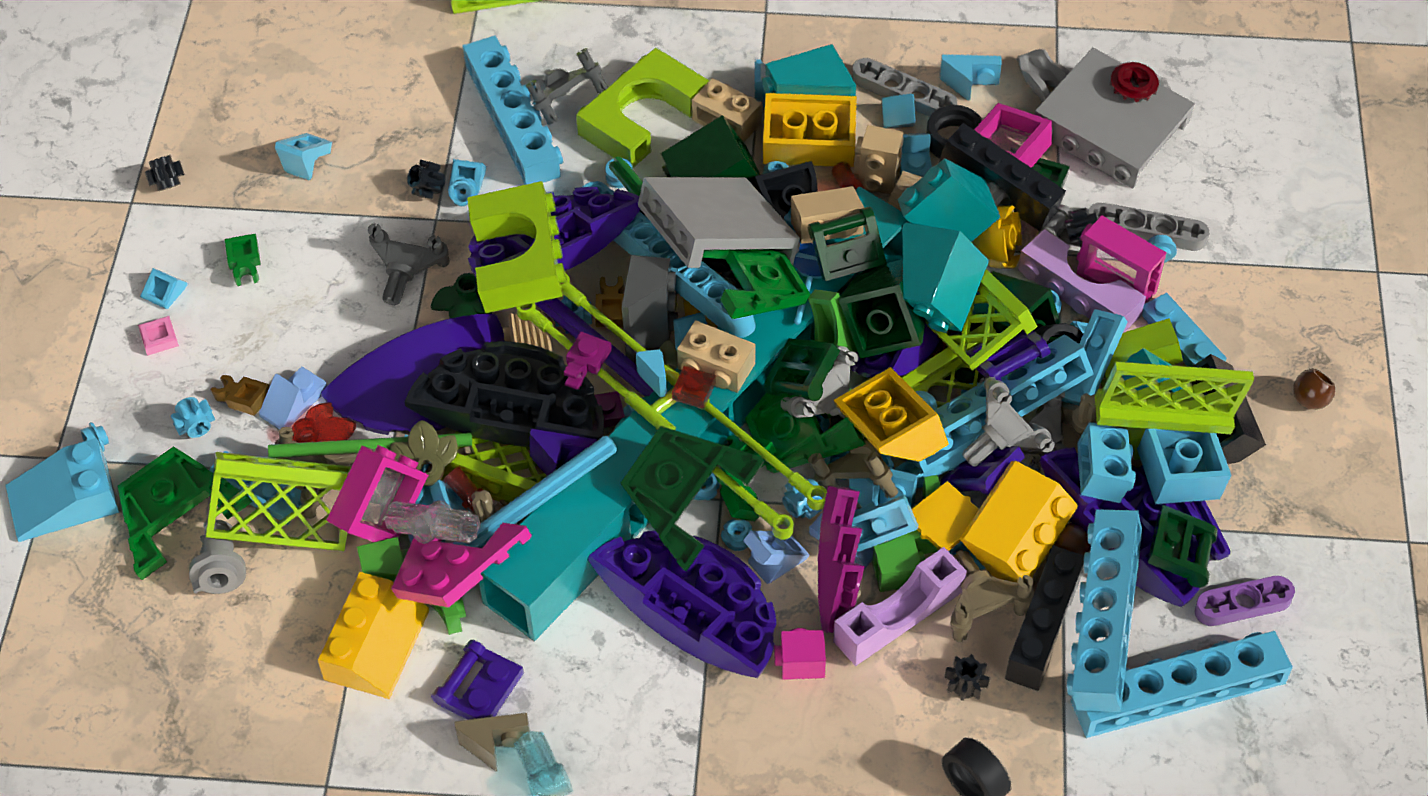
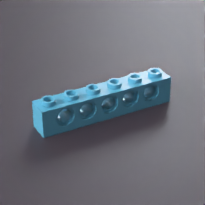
M496 35L462 45L465 66L524 184L540 181L544 183L561 177L559 166L563 164L561 151L558 146L553 147L552 136L548 126H542L540 111H536L534 106L531 105L530 92L526 85H521L517 66H511L510 55L506 45L501 46Z
M1063 335L1048 344L1051 351L1050 355L1043 359L1038 357L1002 377V382L1007 385L1009 395L1012 396L1010 405L1021 417L1094 375L1083 346L1068 336ZM984 382L934 410L940 418L949 445L920 462L909 460L924 474L963 452L985 432L982 429L986 424V388L984 387Z
M1096 510L1094 523H1089L1088 543L1091 544V551L1085 552L1084 572L1087 573V580L1080 584V602L1083 603L1082 612H1077L1075 621L1079 640L1078 643L1072 644L1071 660L1072 664H1075L1074 674H1069L1067 678L1068 696H1073L1076 710L1121 713L1142 538V526L1137 510ZM1104 607H1109L1108 609H1105V610H1099V609L1104 608ZM1102 637L1105 638V639H1103V640H1101V641H1095V640L1098 639V638H1102ZM1097 668L1102 669L1098 672H1091L1092 670Z
M1275 631L1264 634L1254 632L1242 640L1231 643L1229 641H1221L1211 646V648L1201 651L1187 650L1175 658L1164 661L1160 658L1154 659L1144 666L1134 669L1126 667L1121 713L1076 710L1073 696L1071 697V704L1085 737L1089 738L1284 685L1293 666ZM1240 661H1247L1252 666L1244 665ZM1208 669L1214 670V671H1216L1219 675L1211 674V673H1209L1207 670H1208ZM1174 678L1182 679L1186 684L1177 683ZM1140 688H1149L1153 691V693H1146L1142 691Z

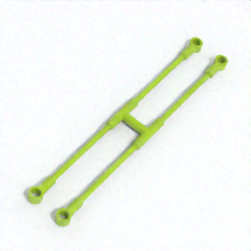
M565 273L566 282L561 284L563 295L578 307L582 306L635 352L647 351L588 302L587 297L570 283V278ZM535 303L516 307L519 319L524 321L530 320L540 330L548 332L566 349L570 350L573 343L552 326V322L536 309ZM664 365L667 382L673 388L665 394V397H660L651 405L640 398L635 392H630L601 367L597 375L625 398V402L656 429H659L660 426L672 430L676 429L661 414L685 396L700 409H705L788 479V483L807 498V505L811 509H824L827 493L824 487L819 485L813 486L798 472L791 471L710 403L709 398L669 365ZM717 466L712 473L754 508V512L772 527L773 535L776 538L784 540L792 536L794 523L790 516L779 515L764 501H758L720 467ZM820 496L822 499L815 500L812 497ZM786 525L788 528L780 529L778 526Z

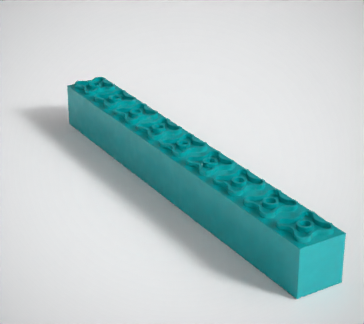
M859 186L855 191L864 208L871 207L873 209L886 263L903 259L902 228L905 222H910L903 217L902 211ZM865 227L863 229V234L850 236L848 238L829 239L825 241L827 244L830 245L847 239L865 235ZM858 272L829 281H822V278H813L809 292L811 294L817 289L838 292L841 296ZM798 273L801 280L805 284L807 277ZM809 300L806 302L801 322L798 325L794 323L798 306L753 315L756 328L749 336L742 339L755 343V365L738 393L729 389L718 388L713 383L697 376L691 377L682 370H679L678 367L675 371L709 398L710 403L742 428L746 423L745 417L767 393L764 388L765 381L787 340L793 338L815 341L814 316ZM666 380V391L668 392L673 386ZM654 391L650 396H644L642 399L651 405L660 397ZM685 396L661 414L675 426L676 431L721 445H725L728 442L726 439L728 436L735 435L705 409H700ZM634 410L629 416L622 418L616 425L615 430L608 436L616 445L617 451L615 454L525 517L520 525L528 528L532 535L531 538L523 545L518 541L507 550L509 557L501 564L492 563L480 573L483 579L479 582L482 602L485 606L534 642L599 576L588 561L589 555L605 543L618 537H622L623 541L634 539L649 524V521L641 513L620 482L658 429Z

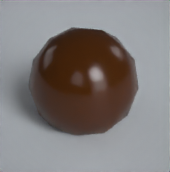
M1317 369L1304 370L1297 376L1294 382V397L1301 406L1307 409H1322L1333 400L1335 384L1328 376Z
M1073 523L1066 524L1053 544L1081 555H1085V552H1090L1091 544L1088 543V532L1081 526Z

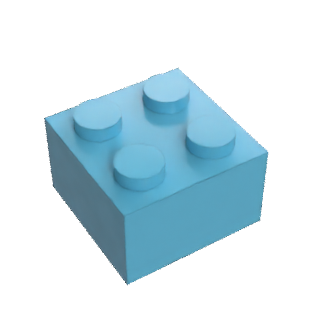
M1145 429L1137 450L1155 504L1218 500L1221 498L1231 478V473L1216 433Z

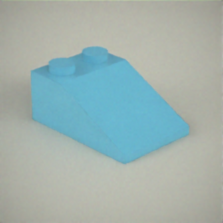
M97 438L60 449L6 484L18 542L119 513L107 461Z

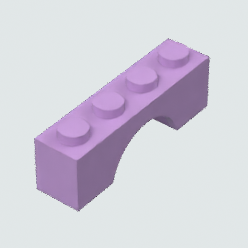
M1046 229L1021 250L1018 271L1027 279L1055 291L1059 298L1070 305L1077 313L1083 314L1089 319L1094 309L1122 315L1128 321L1123 333L1142 316L1146 299L1145 295L1121 279L1111 283L1098 284L1080 278L1071 270L1067 261L1070 245Z
M945 547L941 548L919 563L905 584L889 598L870 606L862 602L835 620L833 642L857 666L962 593L961 583L966 578L967 571Z

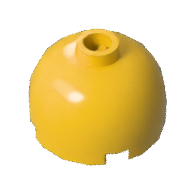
M998 206L997 209L1001 218L971 242L989 260L987 266L991 268L1013 269L1019 262L1020 255L1014 256L1016 246L1022 245V230L1018 212H1012L1015 208L1014 206Z

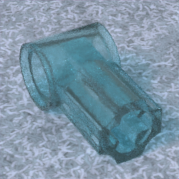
M530 731L521 735L520 739L514 743V748L527 774L526 779L532 796H567L573 793L569 777L562 763H557L543 732Z

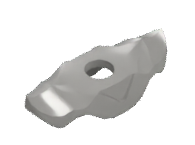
M1036 49L1017 56V62L1026 83L1030 85L1042 103L1052 93L1048 91L1046 84L1055 89L1070 73L1064 66L1053 62L1045 49Z

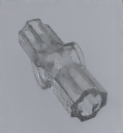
M441 500L435 501L430 505L395 501L388 506L387 514L384 517L387 529H393L395 533L413 535L416 540L423 544L429 543L435 538L470 543L477 538V532L481 526L478 515H474L467 510L452 509Z

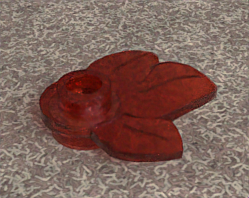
M331 402L321 403L311 407L305 418H301L293 424L292 431L294 434L292 440L298 443L348 440L353 435L357 425L352 420L334 417Z

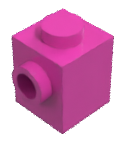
M794 628L790 631H781V645L774 646L775 666H782V680L825 678L824 630Z

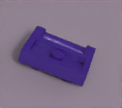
M1022 330L980 364L976 370L986 379L994 377L996 380L1002 381V377L1038 357L1043 359L1050 355L1051 351L1046 341L1036 332L1032 331L1027 335ZM983 343L968 350L966 354L971 358L982 349Z
M1019 446L1005 447L1003 450L997 447L975 467L969 464L967 460L960 463L941 479L940 485L948 481L959 492L981 491L983 494H989L1010 462L1018 461L1020 463L1025 456Z
M471 639L464 647L465 653L442 687L435 689L431 698L439 706L467 720L495 717L524 674L523 666L486 649L481 643ZM475 662L484 664L462 698L455 697L454 693Z

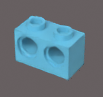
M1089 422L1077 442L1081 495L1120 503L1126 492L1131 491L1135 483V471L1131 469L1133 446L1129 444L1128 430Z

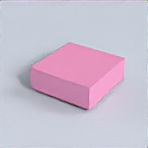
M169 316L138 325L147 355L179 346Z

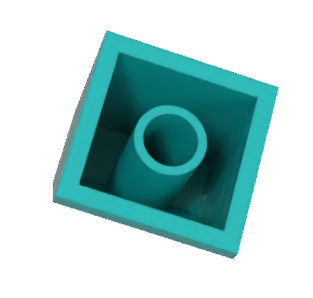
M833 44L766 63L765 77L762 78L765 96L766 93L856 96V84ZM765 97L762 98V105H763L764 111H765Z
M945 158L936 166L931 167L925 176L913 186L908 187L898 198L903 217L910 223L961 231L970 242L1001 218L987 182Z
M905 222L902 228L903 299L914 308L913 312L924 317L929 322L928 325L932 329L944 333L948 329L962 331L989 260L961 231Z

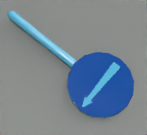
M813 243L800 244L793 263L795 270L807 277L805 286L808 291H810L813 278H822ZM806 304L798 306L794 319L796 325L801 322Z

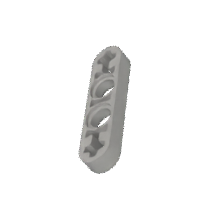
M861 58L853 64L852 78L855 84L880 96L891 97L911 94L913 92L923 93L925 95L923 98H914L915 111L928 117L944 105H957V98L953 94L873 59ZM892 80L896 81L899 85L888 87L884 83Z
M1095 203L1088 210V214L1096 212L1097 219L1101 215L1113 222L1115 218L1119 219L1118 225L1146 241L1156 235L1169 236L1179 249L1189 251L1201 250L1206 246L1209 236L1208 226L1204 222L1195 219L1109 203ZM1126 220H1135L1140 226L1130 228L1124 222ZM1163 225L1168 227L1171 232L1162 234L1156 231L1155 227ZM1177 230H1181L1180 235H1176ZM1191 233L1197 234V238L1191 237Z

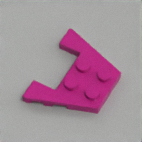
M426 511L391 589L398 599L449 608L483 579L480 574L492 563L501 564L509 557L507 550L518 541L522 545L525 544L532 535L526 526L502 523L483 548L444 543L441 541L455 524L448 514Z

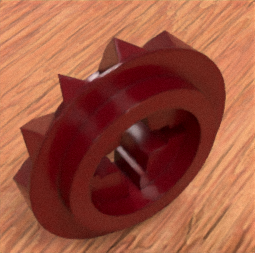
M1126 62L1118 65L1113 70L1110 85L1114 87V94L1123 95L1124 101L1128 98H1133L1137 103L1140 99L1148 101L1152 95L1156 94L1159 87V78L1155 71L1147 65L1137 62ZM1131 77H1133L1138 87H1133V84L1130 83Z

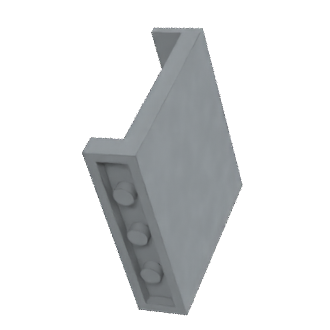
M1092 47L1035 110L1034 115L1052 120V143L1082 159L1092 167L1112 176L1118 182L1134 189L1140 172L1178 128L1183 130L1189 124L1195 103L1159 84L1156 94L1152 95L1148 101L1140 99L1136 103L1133 98H1128L1124 101L1123 95L1114 94V87L1110 85L1113 70L1123 63ZM1131 77L1130 83L1133 84V87H1138L1133 77Z
M644 177L638 207L688 268H700L704 250L773 249L776 252L786 254L793 265L795 255L799 251L800 237L747 178Z

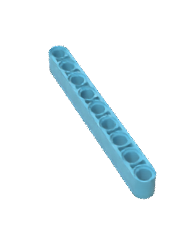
M600 181L589 182L582 186L597 187L601 194L614 195V191ZM638 212L630 224L613 240L630 255L670 258L671 272H676L675 291L724 332L739 338H744L754 332L756 324L753 315L731 319L720 300L725 289H738L703 261H701L700 268H688L651 221L641 212Z

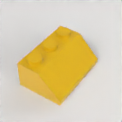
M766 93L763 164L781 161L787 165H798L812 161L813 166L854 167L857 96Z
M891 367L833 400L838 409L880 454L920 462L949 445L938 414Z
M1011 461L959 540L993 577L1018 583L1020 576L1022 579L1023 575H1028L1032 578L1078 505L1058 482L1018 461Z
M359 572L318 658L324 681L390 699L429 613V607L420 602L398 599L391 589L394 583L392 580Z

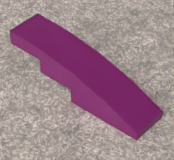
M829 485L821 519L819 538L818 602L821 630H824L826 633H834L835 620L855 607L865 566L854 563L862 528L852 525L860 491Z

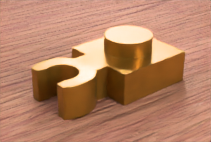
M618 276L615 286H607L605 277H601L599 281L601 294H595V307L618 327H623V278ZM595 318L596 327H606Z
M222 375L220 379L224 388L212 387L210 389L215 400L226 402L231 409L255 416L262 407L270 385L244 376L236 383L231 376Z

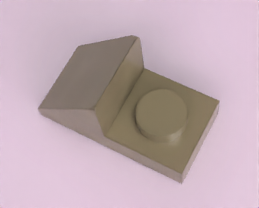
M527 713L455 721L459 745L495 771H497L495 746L503 745L504 747L511 748L520 746L522 743L531 742Z

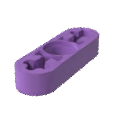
M1271 576L1208 590L1199 596L1195 606V616L1204 625L1218 626L1284 611L1292 602L1295 588L1289 579L1283 576ZM1272 589H1276L1277 593H1284L1283 598H1279L1277 594H1271ZM1241 594L1248 595L1253 599L1254 605L1251 607L1240 606L1236 602L1235 597ZM1211 604L1213 608H1218L1217 613H1213L1211 608L1205 609L1206 605Z

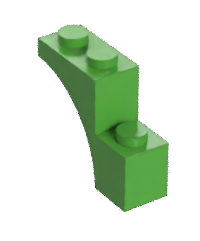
M815 289L808 298L814 316L815 341L833 343L835 346H844L849 351L856 352L855 343L838 300L840 297L839 293ZM830 413L820 414L823 418L830 419L832 416Z
M937 475L924 477L923 500L941 486ZM915 530L891 541L874 546L872 565L880 593L900 589L910 578L916 566L925 560L924 554L938 551L929 540L921 538L919 531Z
M398 537L357 546L363 573L395 581L408 552V548L400 549ZM462 597L449 608L429 604L443 619L449 635L463 632L460 618L466 617Z

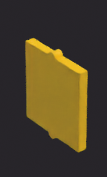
M948 481L912 508V512L919 525L917 531L921 533V538L929 540L938 550L945 547L947 551L960 542V536L979 510L971 502L970 496H964Z

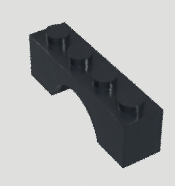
M964 123L946 141L939 160L940 163L945 158L977 176L985 177L998 184L1011 199L1015 207L1014 212H1018L1020 219L1038 231H1041L1057 213L1066 193L1065 189Z
M1054 545L1052 546L1009 657L1005 680L1039 691L1069 605L1073 601L1082 576L1084 555Z

